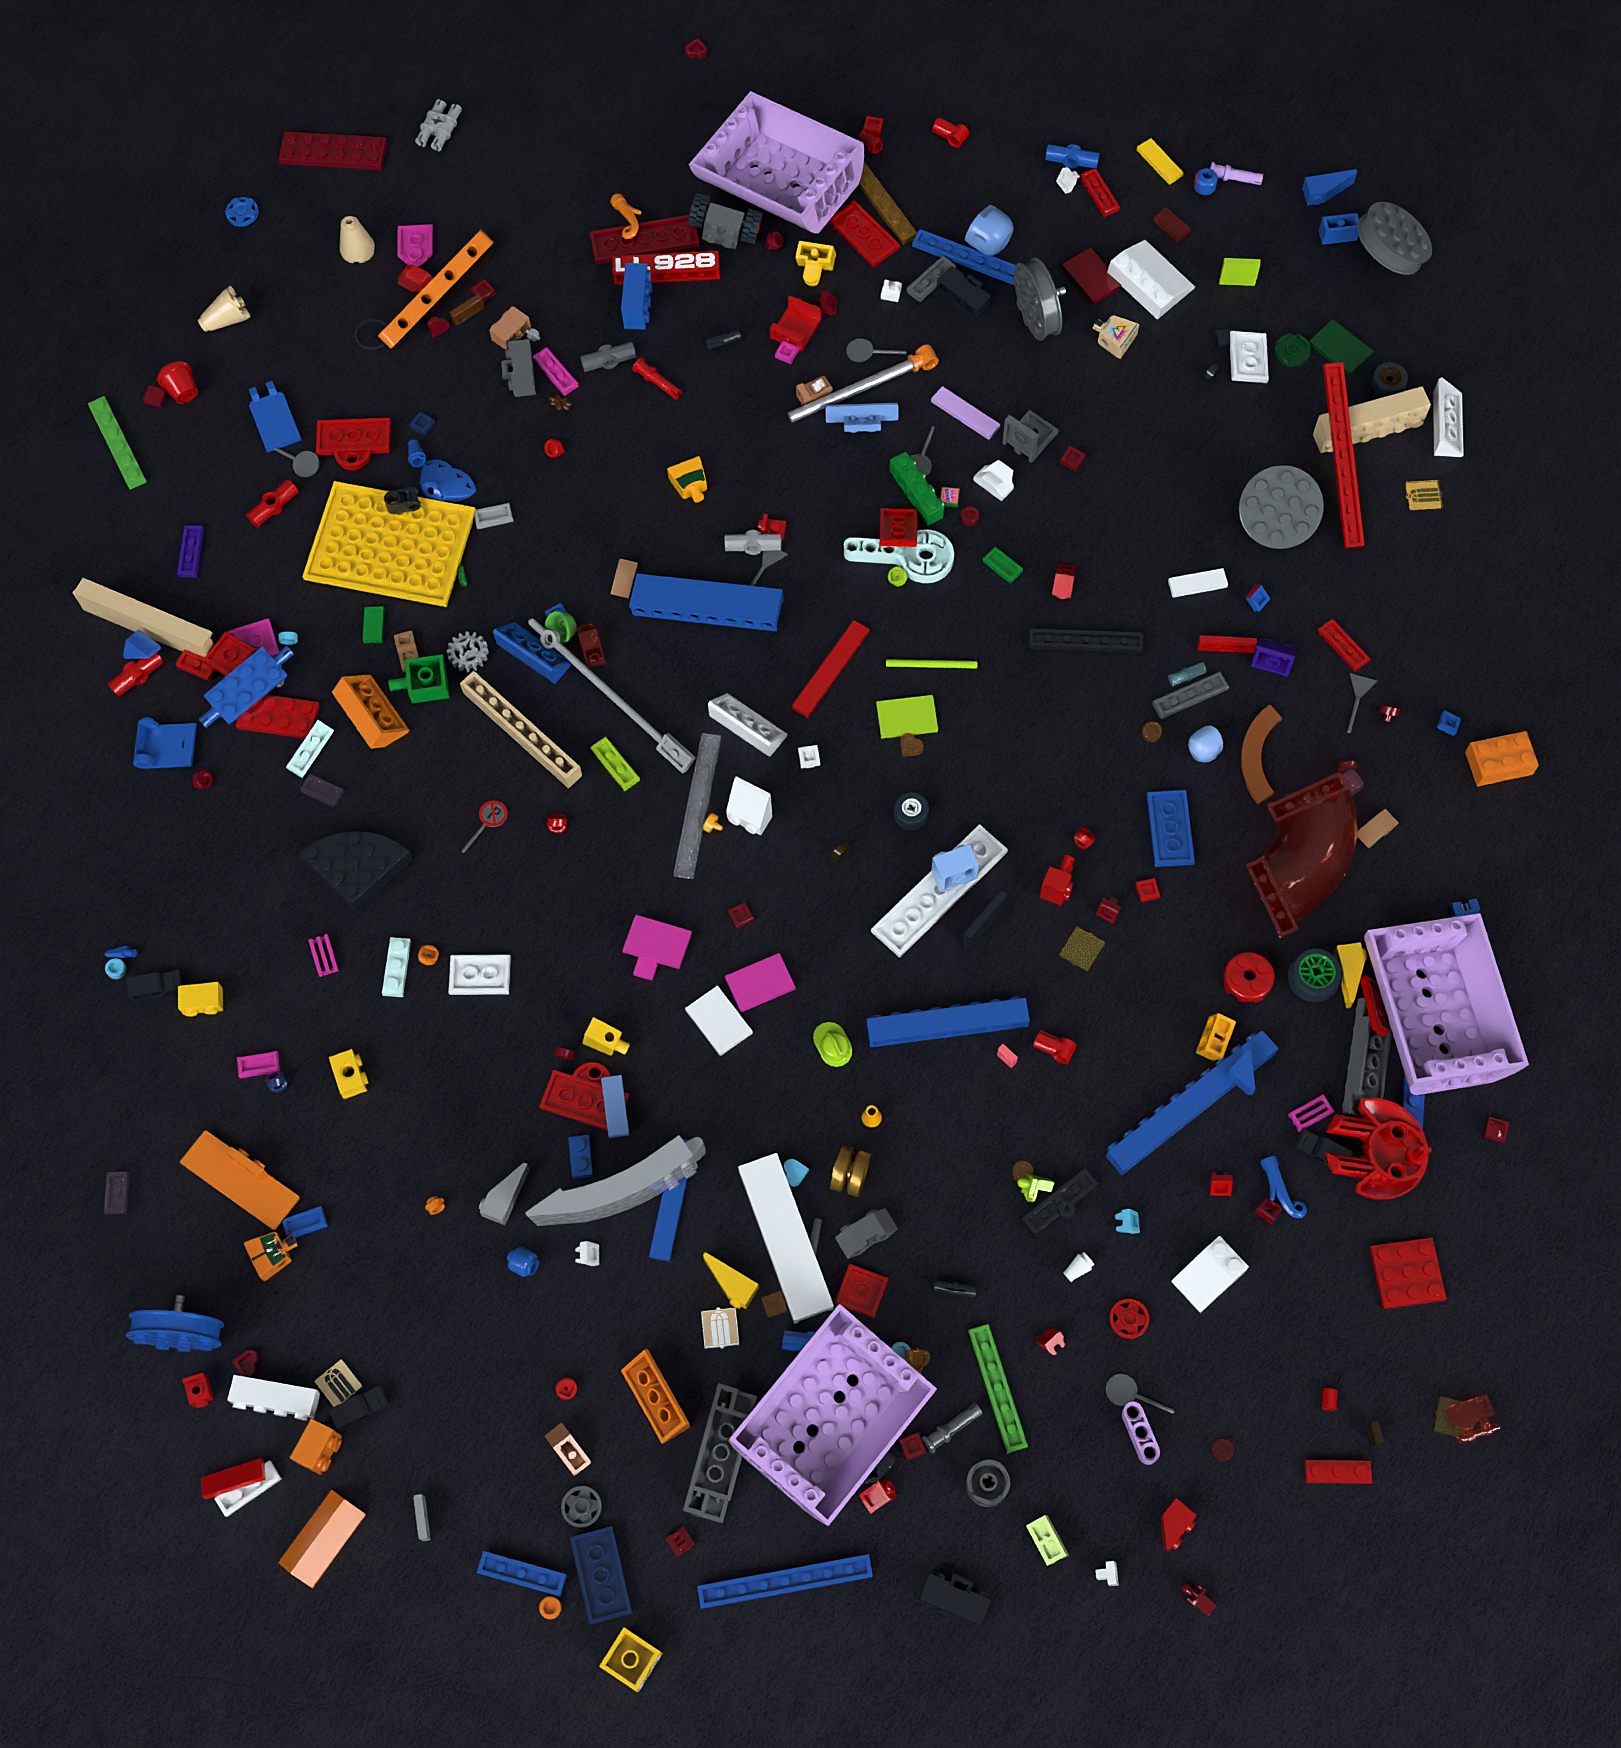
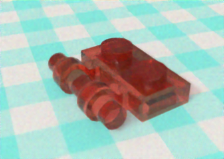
M1487 1394L1445 1408L1453 1429L1459 1427L1463 1429V1433L1456 1436L1459 1443L1466 1441L1470 1443L1475 1441V1438L1484 1435L1488 1437L1493 1435V1432L1500 1430L1497 1422L1490 1424L1488 1417L1494 1416L1495 1413ZM1480 1421L1481 1427L1472 1430L1470 1424Z

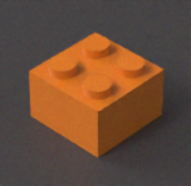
M311 1419L290 1459L321 1475L323 1471L325 1472L329 1468L331 1463L330 1457L333 1452H337L342 1436L333 1429Z

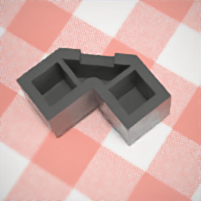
M885 1208L878 1211L873 1209L859 1221L842 1227L840 1229L841 1233L835 1238L849 1259L862 1254L872 1244L886 1240L898 1228Z

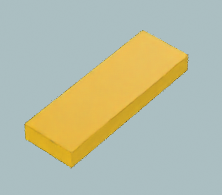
M1151 138L1137 146V151L1169 185L1183 177L1184 172Z

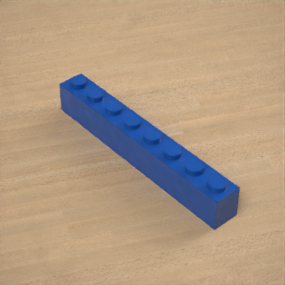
M1016 996L1005 1001L993 999L989 1003L982 1004L981 1002H972L967 1006L955 1004L944 1009L933 1007L929 1011L916 1009L906 1014L894 1012L890 1016L873 1015L867 1018V1031L870 1047L1023 1028L1029 1026L1030 1019L1026 998Z

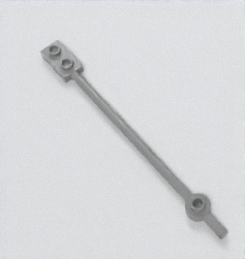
M534 618L529 620L528 624L541 635L540 640L545 648H555L659 743L656 748L657 751L680 772L685 773L688 771L696 758L669 733L663 737L560 643V635L556 630H546Z

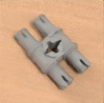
M437 99L432 110L427 112V117L420 126L421 131L415 142L419 146L422 144V147H424L431 135L436 136L431 147L434 150L438 148V151H441L445 141L451 137V132L457 125L456 120L462 108L459 105L455 107V104H452L448 114L444 115L442 112L446 107V103Z

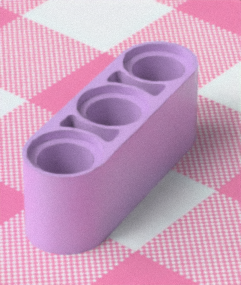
M1129 1402L1122 1410L1123 1421L1140 1461L1147 1465L1153 1464L1160 1456V1449L1143 1408L1137 1402ZM1134 1408L1138 1416L1136 1418L1129 1417L1127 1409ZM1137 1428L1144 1429L1146 1437H1137L1135 1430ZM1144 1449H1152L1155 1454L1154 1458L1149 1459L1145 1457Z

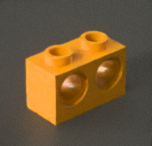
M1219 1013L1209 1016L1196 1053L1212 1061L1222 1059L1236 1021Z

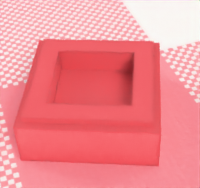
M1004 1044L998 1048L997 1056L1012 1068L1017 1063L1018 1057Z

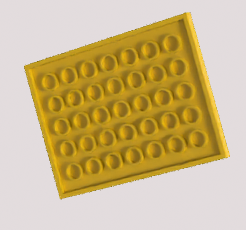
M334 481L303 573V579L447 607L473 523L475 507L418 497V500L421 502L420 509L390 514L387 512L384 502V495L389 491Z

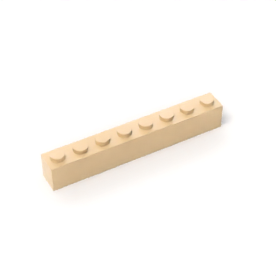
M473 671L460 683L463 693L567 788H570L582 776L580 766L476 672Z

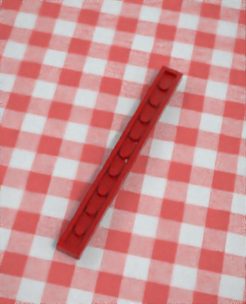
M1343 362L1329 363L1323 365L1344 549L1363 547L1365 545Z

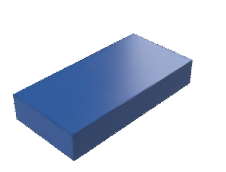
M322 1206L282 1220L286 1237L293 1235L296 1238L328 1227Z

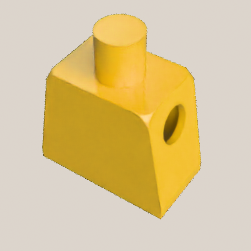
M594 1017L584 1034L582 1043L612 1056L614 1050L625 1055L630 1046L629 1043L620 1039L622 1032Z

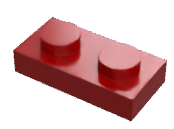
M184 649L175 664L177 668L207 681H211L217 671L203 662L204 657Z

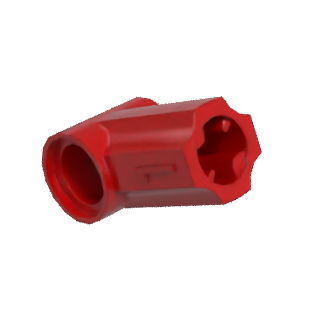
M937 118L932 128L934 133L946 138L948 143L955 148H959L969 135V130L964 125H954L942 118Z
M1042 1030L1038 1033L1033 1047L1052 1055L1056 1061L1063 1064L1069 1063L1077 1046L1067 1038H1057Z

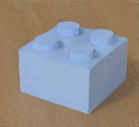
M970 844L965 846L958 845L952 851H943L933 857L932 874L940 892L977 879L979 864Z

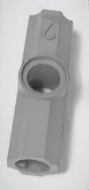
M749 530L745 534L725 535V551H745L747 554L757 555L761 551L781 550V534H761L757 530Z

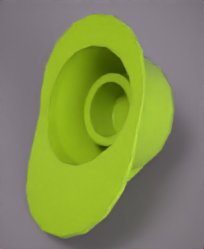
M832 1022L819 1025L814 1031L813 1039L822 1059L830 1066L839 1067L845 1065L852 1056V1047L844 1030L838 1024Z

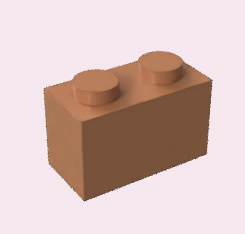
M512 306L508 311L504 312L497 323L491 326L489 331L492 341L502 348L508 349V341L519 340L526 333V330L531 328L530 320L527 315Z

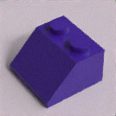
M1260 638L1251 666L1288 677L1295 659L1296 648H1292L1287 644L1275 643L1270 639Z

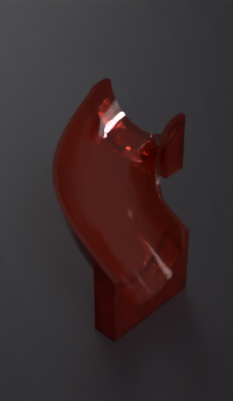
M1340 768L1303 788L1268 801L1267 806L1275 823L1278 822L1277 839L1270 848L1248 858L1245 865L1280 938L1299 930L1300 920L1315 911L1333 894L1345 877L1352 862L1357 840V816L1349 786Z

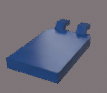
M273 381L266 383L270 395L263 398L259 397L256 387L248 389L253 400L250 402L249 407L267 453L275 448H282L301 441L284 394L281 391H276Z

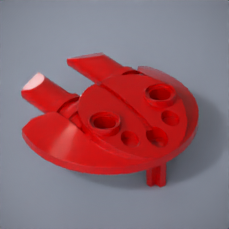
M1365 1098L1359 1100L1358 1105L1362 1118L1336 1114L1331 1120L1326 1133L1358 1137L1364 1141L1362 1146L1364 1152H1362L1360 1158L1326 1152L1325 1156L1332 1174L1357 1177L1361 1181L1354 1186L1355 1192L1364 1197L1378 1200L1400 1197L1419 1183L1425 1173L1428 1154L1432 1149L1428 1147L1426 1137L1419 1123L1407 1110L1385 1099ZM1392 1130L1396 1131L1399 1137H1395ZM1391 1170L1396 1172L1397 1177L1392 1175Z

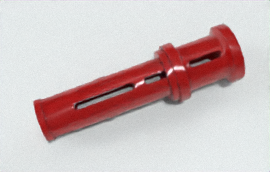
M639 358L633 365L632 371L641 374L644 380L653 382L673 397V399L677 400L680 397L678 393L682 394L681 389H678L657 373L656 368L645 363L643 358Z

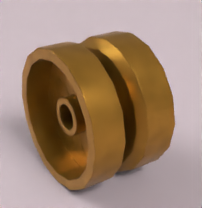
M843 1145L834 1164L830 1189L841 1192L848 1181L847 1193L858 1197L865 1180L871 1153L860 1151L857 1153L855 1161L852 1162L854 1156L853 1148Z

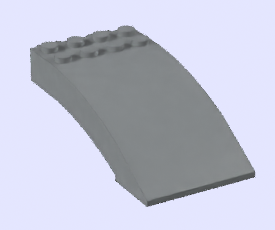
M678 1135L649 1157L627 1170L583 1187L562 1191L559 1188L525 1213L537 1226L588 1222L626 1211L652 1199L667 1188L669 1191L673 1190L680 1184L678 1181L683 1177L688 1179L697 1172L695 1169L698 1168L696 1161L701 1159L706 1153L704 1143L699 1137L684 1143Z

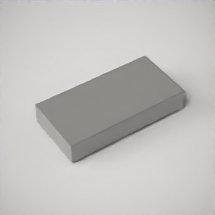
M509 503L475 510L474 516L477 529L514 522Z
M422 1494L414 1495L418 1537L422 1541L431 1540L425 1496Z

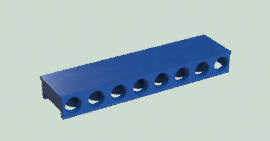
M637 574L629 608H631L635 616L777 631L778 618L784 597L782 589Z

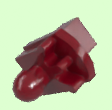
M1189 1583L1182 1584V1591L1188 1595L1185 1601L1189 1603V1606L1197 1607L1208 1617L1216 1608V1605L1204 1595L1207 1590L1200 1584L1195 1589Z

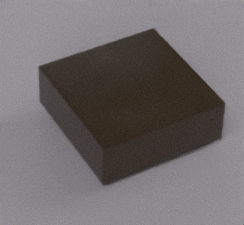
M1379 1421L1369 1423L1366 1427L1371 1444L1373 1446L1381 1445L1385 1441Z

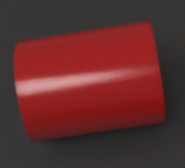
M1331 1388L1323 1389L1322 1409L1337 1410L1338 1390Z

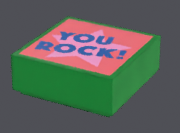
M941 487L940 498L944 506L958 508L960 488Z

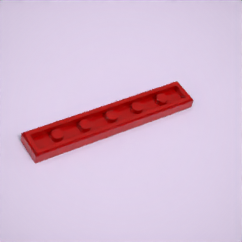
M856 621L851 623L793 703V710L807 718L810 716L869 634L870 629Z

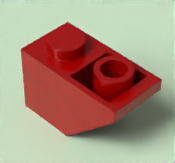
M1177 1498L1160 1517L1163 1544L1167 1552L1171 1548L1176 1550L1183 1541L1180 1536L1184 1531L1189 1533L1196 1524L1193 1520L1197 1515Z

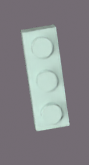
M317 720L286 768L303 778L334 730Z
M390 937L382 990L383 996L403 997L411 946L410 939Z

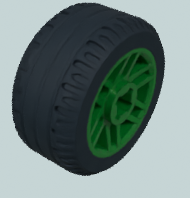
M1315 947L1308 948L1298 953L1292 960L1288 969V983L1292 991L1301 999L1309 1002H1322L1332 997L1338 990L1343 978L1342 966L1336 956L1331 954L1330 951Z

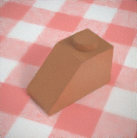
M562 1422L545 1435L548 1442L574 1476L591 1463Z

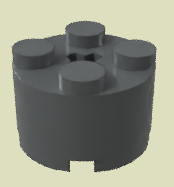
M995 1460L978 1462L970 1469L966 1479V1489L969 1497L976 1504L984 1507L997 1506L1005 1499L1010 1488V1477L1007 1470L1001 1463ZM987 1478L991 1479V1484L994 1486L986 1488L985 1483L982 1481H986Z

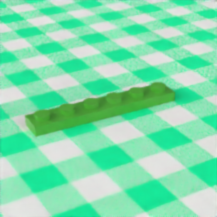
M103 396L89 402L88 405L129 489L131 490L146 483L147 481L106 398Z

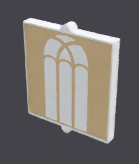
M718 1307L716 1310L701 1312L705 1349L715 1347L723 1349L724 1346L739 1345L736 1308L720 1309Z

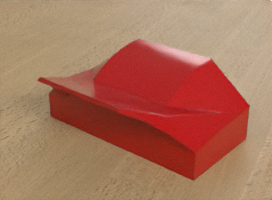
M412 264L405 267L397 278V284L412 292L420 293L433 277L428 272Z

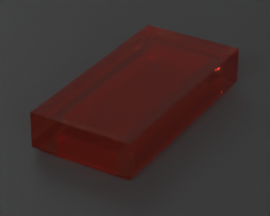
M1167 208L1163 209L1153 219V222L1177 242L1181 241L1191 232V228Z

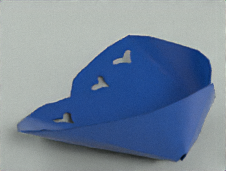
M429 460L422 466L419 486L422 494L428 499L457 503L476 492L472 479L465 472L452 468L445 461ZM429 487L433 488V494H430L428 492Z

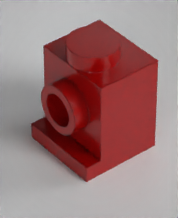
M202 1372L182 1379L191 1406L201 1408L207 1406L209 1401L214 1400L209 1378L205 1373ZM200 1387V1392L195 1394L194 1389Z

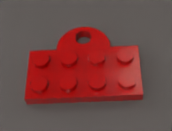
M390 418L317 420V456L335 455L337 463L347 470H357L364 467L370 461L372 454L390 453ZM350 458H357L356 462L354 463L348 462Z
M594 1062L581 1065L575 1070L573 1076L553 1070L539 1107L542 1110L608 1131L601 1078L611 1077V1075L603 1065ZM598 1069L601 1071V1074L598 1078H591L590 1072ZM624 1092L625 1105H627L630 1095Z

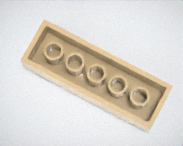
M1423 386L1348 407L1352 443L1367 442L1372 438H1381L1393 432L1399 433L1411 427L1417 428L1421 426L1431 405ZM1328 413L1319 415L1313 433L1321 453L1333 451Z

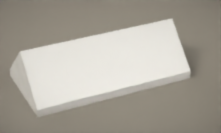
M1439 378L1433 392L1434 456L1462 457V393L1445 379Z
M728 693L708 703L710 717L769 757L788 735Z

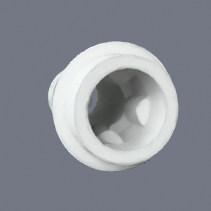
M1083 1252L1080 1255L1077 1254L1063 1273L1072 1282L1074 1279L1092 1270L1091 1267L1095 1264Z

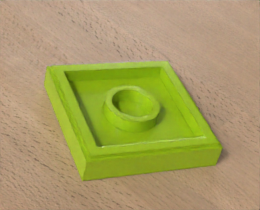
M1224 258L1219 284L1255 286L1260 268V259Z

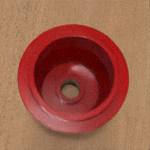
M172 362L159 372L157 377L158 384L178 404L187 403L197 396L198 390L192 376V368L187 362Z

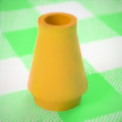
M873 1105L868 1106L862 1113V1122L867 1127H876L882 1120L880 1111Z

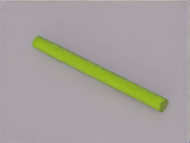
M886 659V667L977 669V661Z

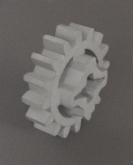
M466 632L465 636L459 633V638L453 637L454 643L448 644V659L452 662L453 667L456 668L458 666L460 671L466 668L467 672L470 671V668L476 671L477 665L483 666L482 660L487 661L486 655L489 654L487 643L483 641L482 636L477 638L475 632L472 636L469 635V632Z

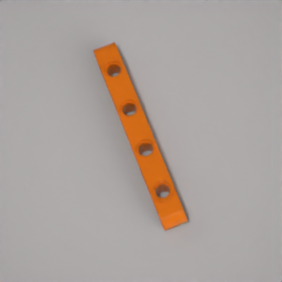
M480 230L378 337L391 349L494 242ZM467 250H471L474 257L470 256ZM444 274H449L451 280H447ZM421 297L426 298L428 300V304H424L421 300ZM398 321L403 322L405 328H401L398 325Z

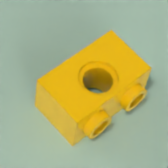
M350 1049L329 1057L340 1094L344 1099L367 1091L365 1084H368V1079L365 1072L361 1073L359 1066L363 1064L359 1054L355 1055L353 1050ZM349 1070H354L352 1076L346 1077V1073Z

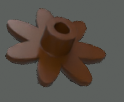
M559 395L549 397L551 400L550 404L556 405L555 408L558 410L562 408L569 410L568 406H572V403L568 402L566 397L562 399Z

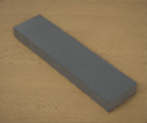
M1218 672L1158 698L1152 704L1159 717L1163 719L1227 691L1229 686L1221 672Z

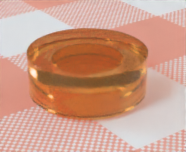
M1156 722L1146 723L1142 730L1143 738L1149 742L1159 740L1162 734V728Z
M1026 1161L1016 1163L1012 1171L1014 1179L1018 1181L1020 1178H1026L1027 1174L1033 1175L1031 1164Z

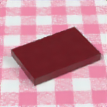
M1092 248L1085 250L1062 264V269L1093 305L1122 288L1121 284L1107 273L1109 268Z

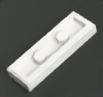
M1223 568L1173 577L1168 580L1172 597L1227 588L1228 586Z
M270 1460L265 1463L266 1480L218 1495L214 1498L226 1517L282 1479Z

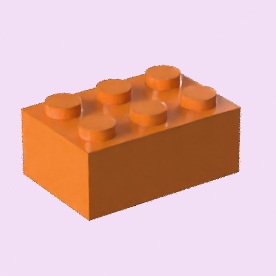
M1527 731L1471 742L1465 752L1477 787L1533 775L1539 766Z

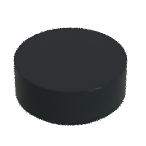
M1213 363L1206 372L1204 379L1208 382L1211 381L1217 374L1219 366Z

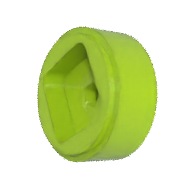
M894 567L888 573V580L894 586L903 585L908 577L907 572L901 567Z

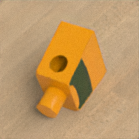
M699 456L667 468L670 482L683 499L691 496L694 502H700L704 499L702 492L707 490V483Z

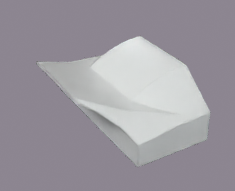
M1000 460L990 465H985L973 479L1001 501L1014 487L1012 483L1013 470Z

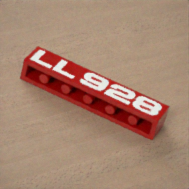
M718 251L612 256L614 284H624L625 263L647 264L648 271H651L652 283L720 279Z

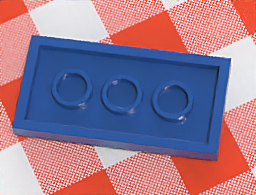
M1186 790L1147 792L1154 866L1194 865Z

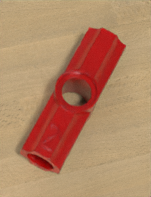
M286 480L273 492L265 493L262 502L246 515L255 527H259L270 516L279 514L282 511V506L298 493V489L290 480Z
M157 652L149 659L130 661L124 666L123 672L107 684L119 697L132 686L143 684L147 680L148 674L164 662Z

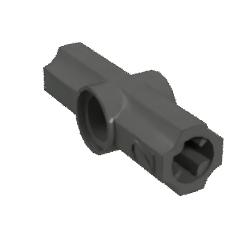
M628 342L614 347L612 345H604L597 352L580 356L584 372L601 367L612 369L617 366L618 362L636 358L633 343Z

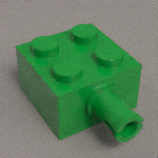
M442 654L405 660L406 676L404 678L389 679L391 691L408 689V695L412 704L450 698L446 663Z

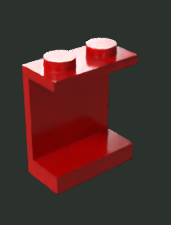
M789 296L788 308L778 324L773 323L770 327V338L780 343L785 341L799 347V351L802 352L822 319L821 309L816 305L802 301L800 298Z

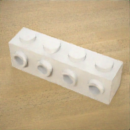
M234 1375L228 1401L233 1404L234 1408L246 1409V1406L254 1407L253 1411L266 1413L267 1410L274 1411V1415L286 1417L288 1413L295 1415L294 1418L307 1421L308 1417H315L320 1392L316 1389Z

